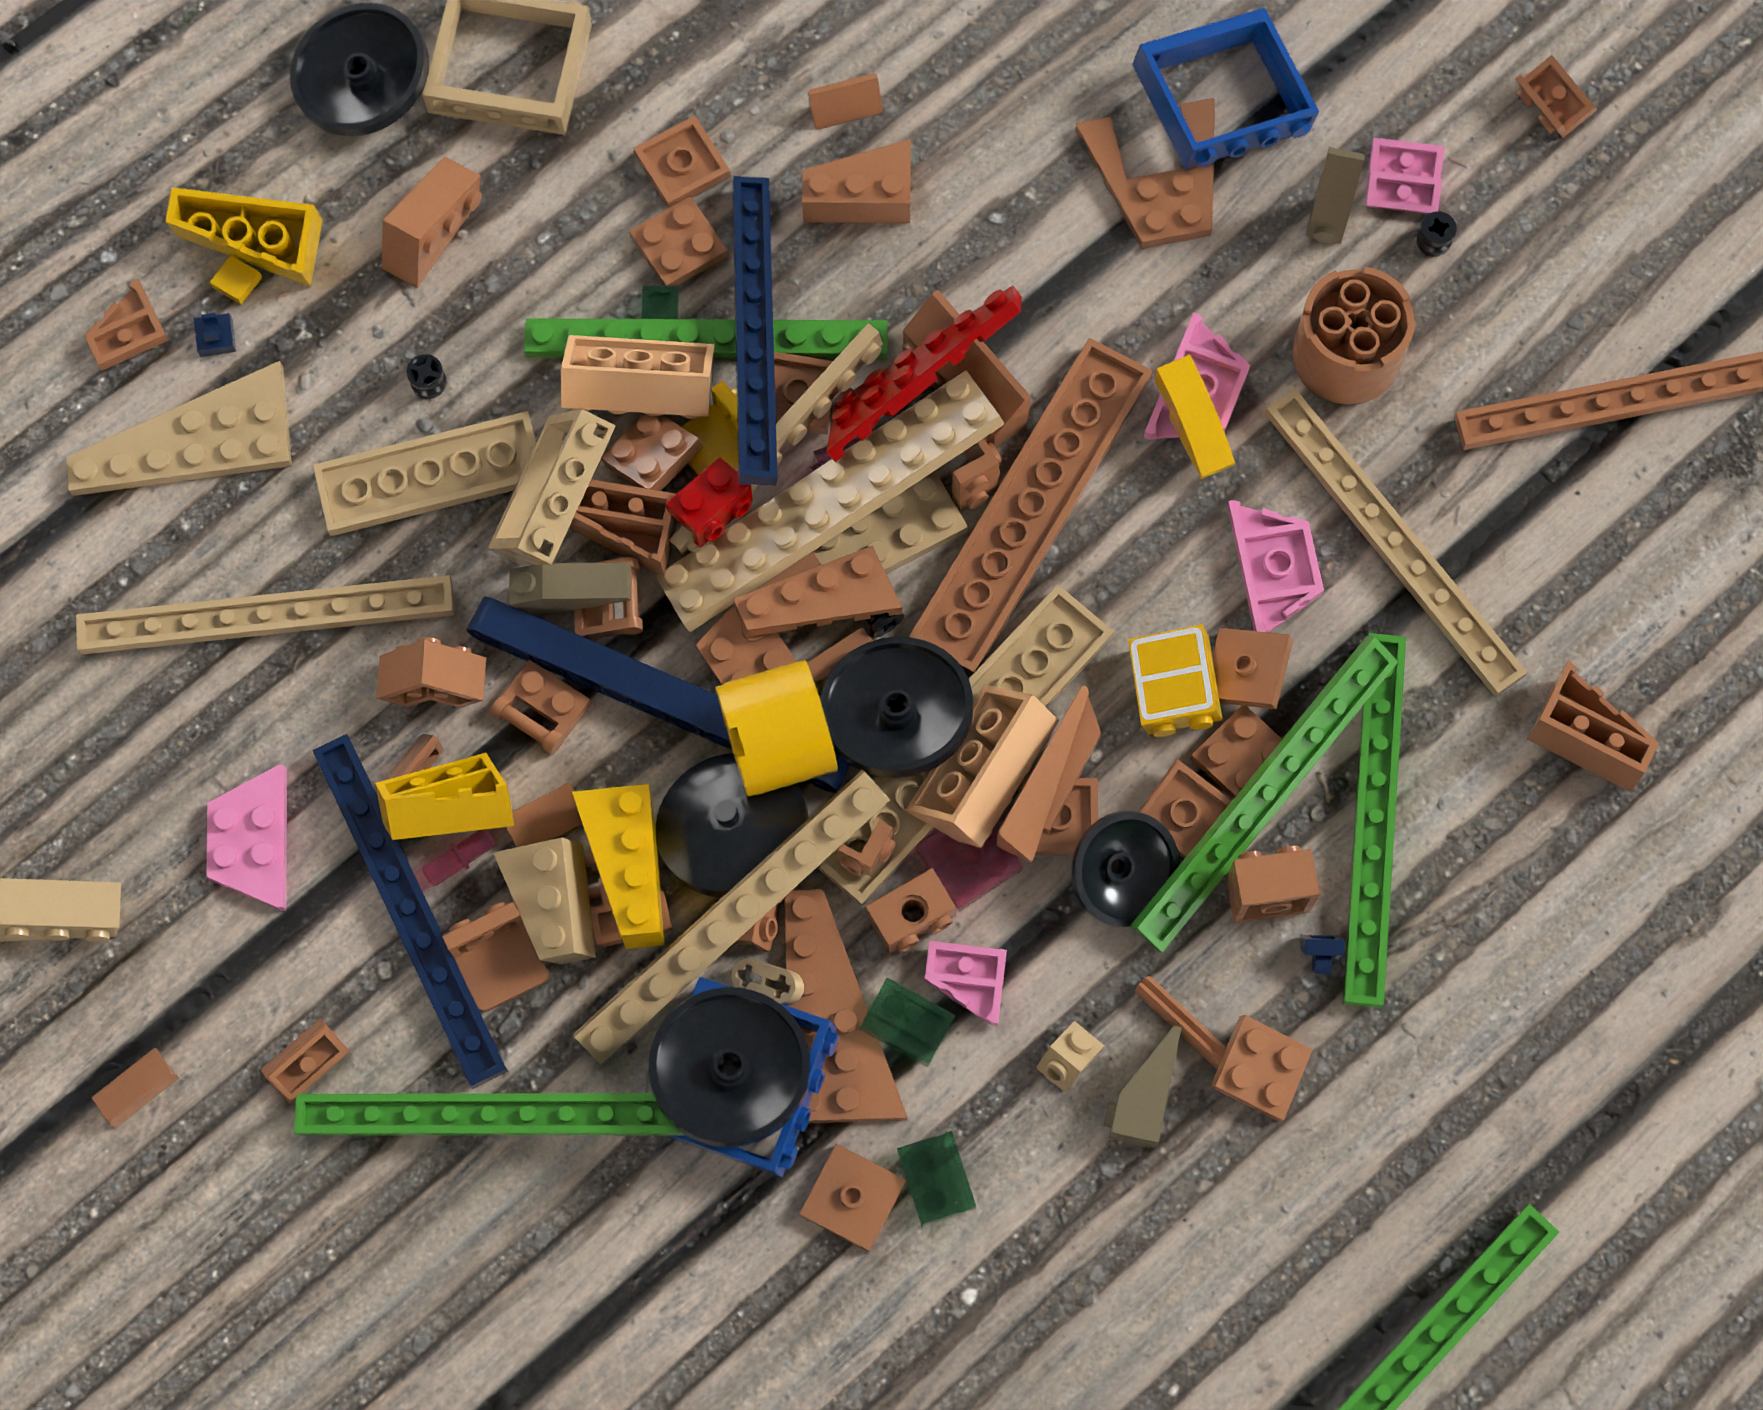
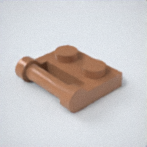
M622 557L595 562H627L631 565V600L623 602V618L615 619L614 603L574 610L575 634L591 640L620 634L635 635L643 631L642 619L638 617L637 573L640 572V560L638 558Z
M528 660L504 694L494 702L490 709V715L499 721L505 719L540 742L542 749L553 755L592 703L588 697L531 660ZM517 700L521 701L556 724V728L551 732L513 708Z

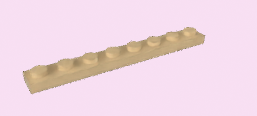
M869 323L776 423L777 466L783 458L781 454L791 444L795 446L804 438L808 430L806 427L815 417L819 419L827 413L832 405L831 400L840 390L844 392L849 389L857 378L856 373L865 363L867 365L871 364L880 354L882 349L880 347L882 345L880 333ZM751 485L752 493L758 485ZM683 525L669 539L674 550L682 557L691 552L693 553L698 548L694 543L693 534Z

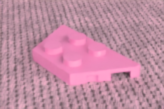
M1193 312L1174 361L1189 354L1191 355L1225 432L1248 375L1250 365L1238 353H1234L1229 348V344L1219 334L1215 336L1202 323L1203 318L1199 314ZM1161 393L1144 433V438L1148 440L1179 437L1169 419L1170 410Z
M1232 500L1228 502L1227 508L1254 631L1269 633L1323 594L1324 588L1309 521L1292 516L1283 517L1277 512L1264 508L1261 512L1240 506L1241 502Z
M277 765L207 803L206 877L214 883L226 888H232L242 895L260 900L280 911H286L287 768L285 765Z

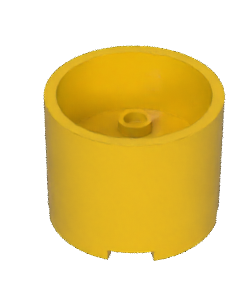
M805 659L725 682L715 687L724 723L747 796L759 795L838 771L825 715Z

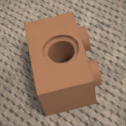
M933 868L865 906L866 916L889 954L897 949L900 953L910 950L920 942L918 937L930 930L933 934L943 931L953 923L951 918L956 916V906ZM908 907H917L924 915L917 922H909L903 918L902 913Z

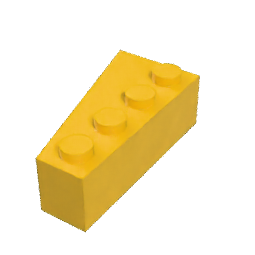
M171 188L165 222L177 237L227 256L232 255L243 262L311 287L323 221L314 205Z
M649 784L572 792L625 949L664 946L654 801Z

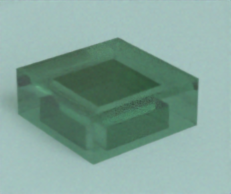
M642 286L641 319H679V286Z

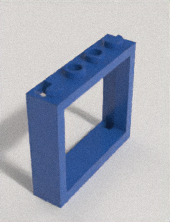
M1265 8L1140 44L1132 63L1184 169L1194 166L1206 167L1217 159L1227 156L1235 158L1241 156L1247 150L1259 146L1268 148L1279 140L1288 137L1300 138L1310 132L1319 114L1313 98ZM1253 42L1290 114L1196 142L1160 69Z
M699 977L692 996L707 990L729 986ZM781 1004L790 1012L802 1029L817 1034L809 1053L810 1075L806 1094L797 1112L782 1127L771 1159L738 1147H720L704 1144L687 1135L667 1137L783 1177L785 1169H790L796 1159L797 1146H794L799 1130L803 1132L809 1123L811 1109L808 1106L813 1093L818 1094L825 1077V1071H822L826 1056H832L837 1046L838 1034L835 1033L837 1027L828 1019Z

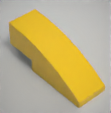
M1189 354L1156 368L1154 381L1170 410L1169 419L1199 477L1203 479L1234 466L1235 461L1222 424L1191 355Z

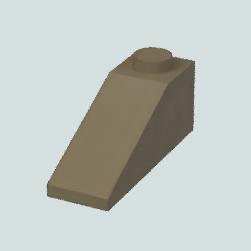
M1333 147L1328 148L1314 196L1306 236L1313 237L1322 243L1342 242L1365 154Z
M627 562L530 565L510 569L509 605L536 617L631 600V565Z
M1173 1026L1119 1093L1116 1104L1108 1103L1104 1126L1111 1127L1109 1139L1153 1149L1156 1148L1159 1142L1182 1027Z

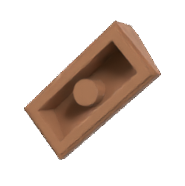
M876 73L817 87L808 91L809 110L816 129H823L878 115L883 110Z
M422 734L385 780L431 768L444 752L439 739L434 735Z
M566 783L512 812L515 826L506 827L516 847L557 839L583 825L572 794L574 789L570 783Z
M320 1018L265 1065L261 1072L283 1098L291 1104L296 1100L297 1094L305 1092L350 1051Z
M154 1048L95 1094L92 1099L106 1121L114 1128H117L179 1079V1077L157 1048Z

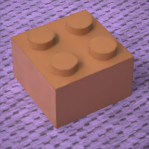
M1299 846L1283 847L1277 850V854L1262 856L1260 851L1242 853L1238 856V859L1233 861L1226 877L1234 923L1310 913L1320 895L1312 849L1300 850Z

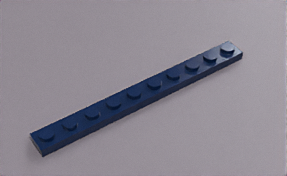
M733 176L738 484L776 486L778 476L769 178Z
M345 734L313 749L312 751L471 1088L474 1089L508 1072L462 973L442 937L444 935L399 840H392L383 824L378 796L348 734Z

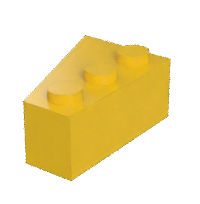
M487 753L375 783L382 821L392 840L515 826L508 786Z

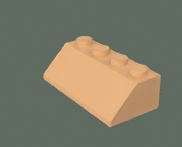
M569 335L561 365V408H571L572 410L584 409L586 411L607 410L612 414L639 412L645 413L648 416L672 414L681 415L688 419H695L701 416L708 417L711 402L714 344Z
M989 685L982 687L973 702L972 724L962 745L948 760L930 770L906 808L910 814L954 840L980 848L991 835L995 824L1005 808L1010 804L1013 795L1024 777L1031 770L1032 764L1044 745L1049 741L1053 730L1059 722L1034 695Z

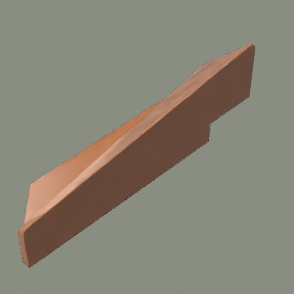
M1084 685L1080 687L997 834V846L1029 863H1032L1042 832L1049 834L1101 737V731L1088 696V688Z

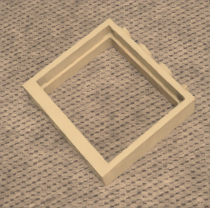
M447 0L423 91V98L428 113L565 135L592 27L589 7L574 1L564 3L552 0ZM461 11L572 28L554 103L443 86Z
M584 409L549 415L487 549L519 565H552L616 426ZM564 433H568L565 441L561 440ZM543 541L553 545L548 555L537 551L540 549Z

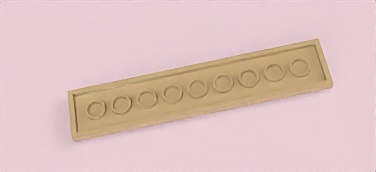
M966 370L873 431L863 441L860 440L844 451L846 455L836 463L831 459L724 530L715 541H708L701 548L698 547L693 553H689L665 569L664 575L658 574L655 577L684 626L689 632H692L733 605L734 598L754 591L1005 424Z
M1057 584L969 678L973 702L982 687L989 685L1032 694L1047 708L1112 639L1114 631ZM930 770L909 777L889 778L877 776L873 780L890 801L843 843L861 853L879 820L893 827L892 840L896 842L895 848L886 863L880 860L872 876L863 872L858 876L841 867V861L837 859V849L817 867L861 907L866 904L935 829L906 810Z

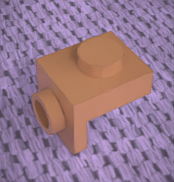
M879 820L861 853L842 844L837 848V859L841 861V867L858 876L862 872L872 876L880 860L886 863L895 848L896 842L892 840L893 827Z

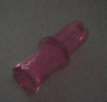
M487 829L478 830L457 845L451 843V849L423 867V874L432 886H437L462 868L469 869V863L491 848L496 847L497 844Z

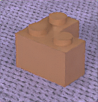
M422 637L416 643L397 646L394 651L380 655L376 699L405 707H410L427 700L437 701L458 708L481 702L484 699L486 657L471 653V649L467 647L442 645L439 639L432 637Z

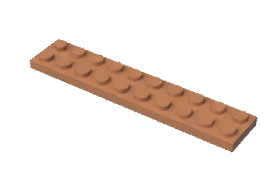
M1088 338L909 637L928 641L944 649L971 676L979 669L1149 383L1153 370Z

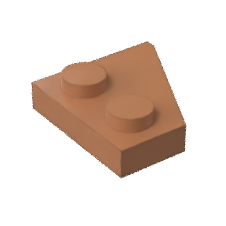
M138 278L129 284L131 290L118 304L113 302L105 311L103 319L96 322L84 335L102 371L169 341Z

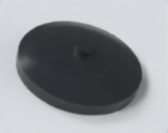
M358 3L339 8L316 22L298 44L290 67V85L293 97L307 118L327 132L341 136H361L377 132L403 117L418 100L424 89L429 71L428 49L414 23L406 15L393 7L378 3Z
M911 637L877 639L852 650L832 669L821 694L822 709L836 753L853 767L859 770L863 769L868 774L881 777H909L927 772L941 765L962 745L968 735L973 719L972 689L962 666L952 655L939 646Z
M734 753L717 755L688 769L669 788L657 814L656 841L665 864L676 879L700 894L722 898L809 819L808 808L798 783L759 795L747 796Z
M737 987L715 988L688 998L670 1012L662 1022L650 1049V1084L660 1110L668 1121L683 1134L708 1145L720 1147L745 1146L761 1141L776 1133L797 1112L809 1083L810 1056L806 1038L801 1027L790 1012L780 1003L765 994L750 989Z

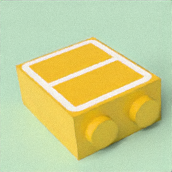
M1202 624L1128 639L1141 726L1148 735L1153 734L1155 737L1171 736L1176 733V729L1190 727L1192 730L1207 729L1213 726V722L1222 720L1209 635Z

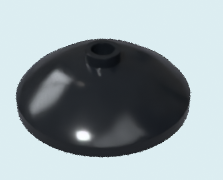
M1118 811L1100 818L1086 830L1074 852L1072 882L1078 900L1084 909L1097 920L1112 926L1131 927L1130 925L1180 865L1177 845L1168 829L1157 819L1147 814L1136 811ZM1117 859L1118 868L1112 872L1111 864Z

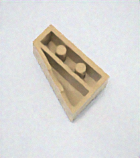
M557 838L493 852L539 960L566 964L596 958L583 844L565 838Z
M0 878V942L26 940L63 941L74 938H86L87 941L92 942L109 941L110 937H117L119 931L121 882Z

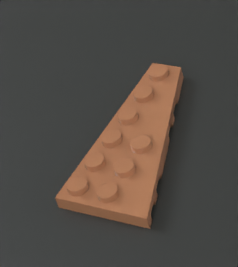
M824 890L790 891L785 896L786 969L799 974L803 980L804 991L801 999L789 1007L830 1020L837 1027L835 1033L838 1034L835 1051L832 1056H826L822 1071H825L822 1087L818 1094L813 1093L808 1106L811 1109L809 1123L908 1120ZM787 985V993H788L789 990H790V985ZM802 1029L810 1053L817 1033Z

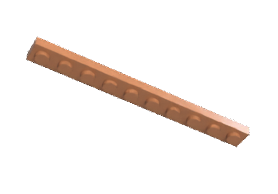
M1763 352L1456 411L1454 421L1463 450L1763 392Z

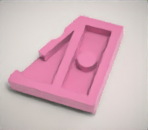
M929 941L925 982L990 1025L998 1026L1007 950Z

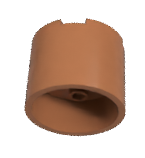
M1364 267L1363 270H1346L1338 273L1335 270L1324 276L1314 285L1307 297L1292 348L1296 372L1302 382L1312 392L1331 402L1358 404L1378 397L1392 385L1412 340L1416 325L1413 309L1409 301L1410 296L1405 288L1390 275L1370 267Z

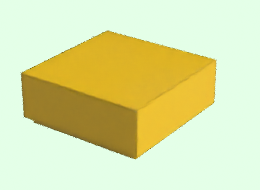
M230 255L212 278L210 284L215 290L242 305L262 279V276L256 269Z

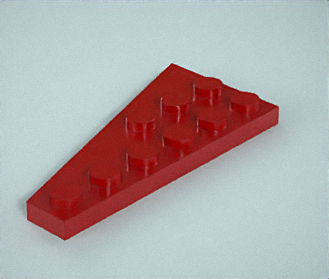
M1012 285L1005 291L1000 289L993 292L985 299L984 304L973 312L970 309L964 311L954 320L953 325L944 331L938 329L926 337L923 344L915 350L907 349L895 358L893 364L882 370L879 368L874 370L865 378L863 384L854 390L849 388L841 392L835 399L826 451L836 463L846 455L843 447L855 437H859L863 441L872 434V429L877 425L882 415L886 417L894 416L937 381L938 378L935 373L947 362H952L955 366L964 359V354L970 349L974 340L977 339L979 342L986 341L1021 312L1022 296Z

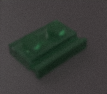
M887 977L861 1023L859 1030L928 1067L955 1015Z
M952 1131L897 1148L921 1227L959 1215L962 1212L976 1209L977 1206Z

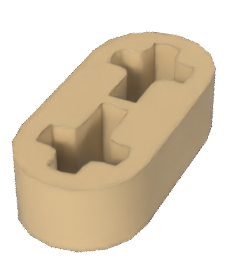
M743 959L738 961L731 971V982L734 987L757 991L783 1005L790 1006L801 999L804 991L803 980L799 974L762 961ZM746 972H752L755 975L761 976V983L750 982L745 979ZM773 982H785L787 985H790L789 992L786 993L780 989L773 988Z

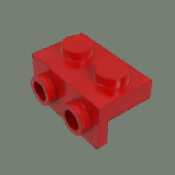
M719 457L665 503L666 509L693 534L694 543L701 548L708 541L713 542L719 538L725 526L734 518H741L749 511L753 502L751 485L738 484V472Z

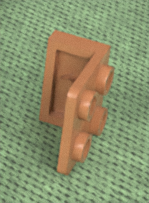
M984 438L964 451L970 463L953 471L952 500L959 512L967 508L976 509L988 501L989 496L995 494L998 489V477L1001 476L999 471L1001 456L992 442L987 444Z
M505 902L497 903L484 912L485 916L472 922L469 919L460 921L449 928L450 933L442 936L462 973L478 1009L482 1012L490 1011L549 980V973L543 960H539L514 902L507 905Z

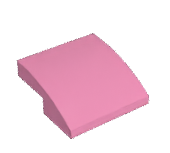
M1373 138L1365 207L1422 214L1438 211L1445 146Z

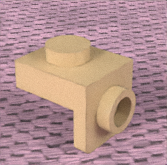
M1074 1021L1049 1047L1037 1065V1069L1049 1081L1057 1085L1064 1092H1067L1078 1076L1099 1055L1104 1045Z

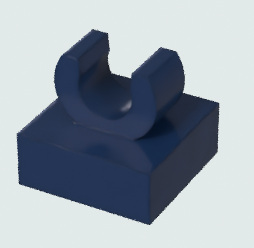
M217 313L201 315L200 318H194L196 346L200 357L236 352L233 318L230 313L219 315Z
M1300 934V950L1305 955H1312V971H1315V974H1331V956H1344L1345 940L1339 935Z

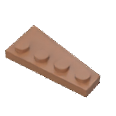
M873 545L733 599L734 607L748 637L796 630L801 625L817 623V626L831 625L832 621L854 618L855 621L870 619V615L889 613V616L902 614V605Z

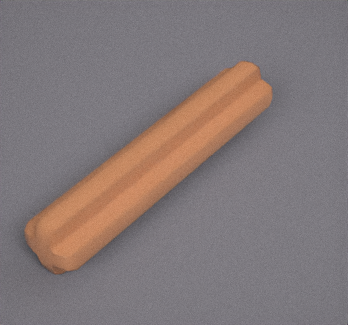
M1145 977L1136 986V994L1172 1028L1173 1026L1182 1027L1180 1035L1212 1066L1218 1068L1226 1047L1152 977Z

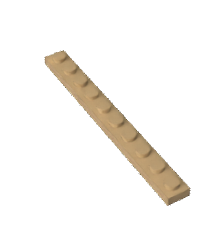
M1294 389L1269 406L1265 412L1268 419L1496 698L1523 679L1528 673L1300 393Z
M447 575L76 614L77 650L82 655L455 615L453 584L451 576Z
M862 769L574 1033V1038L600 1065L605 1062L886 805L890 799Z

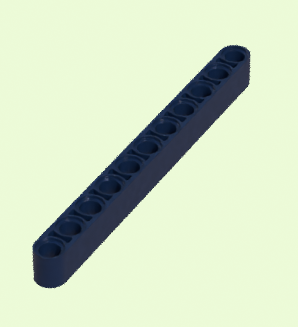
M486 596L482 598L466 629L467 633L472 637L522 660H531L545 670L733 751L716 694L501 601ZM834 750L838 771L804 782L827 792L837 793L850 764L843 760Z

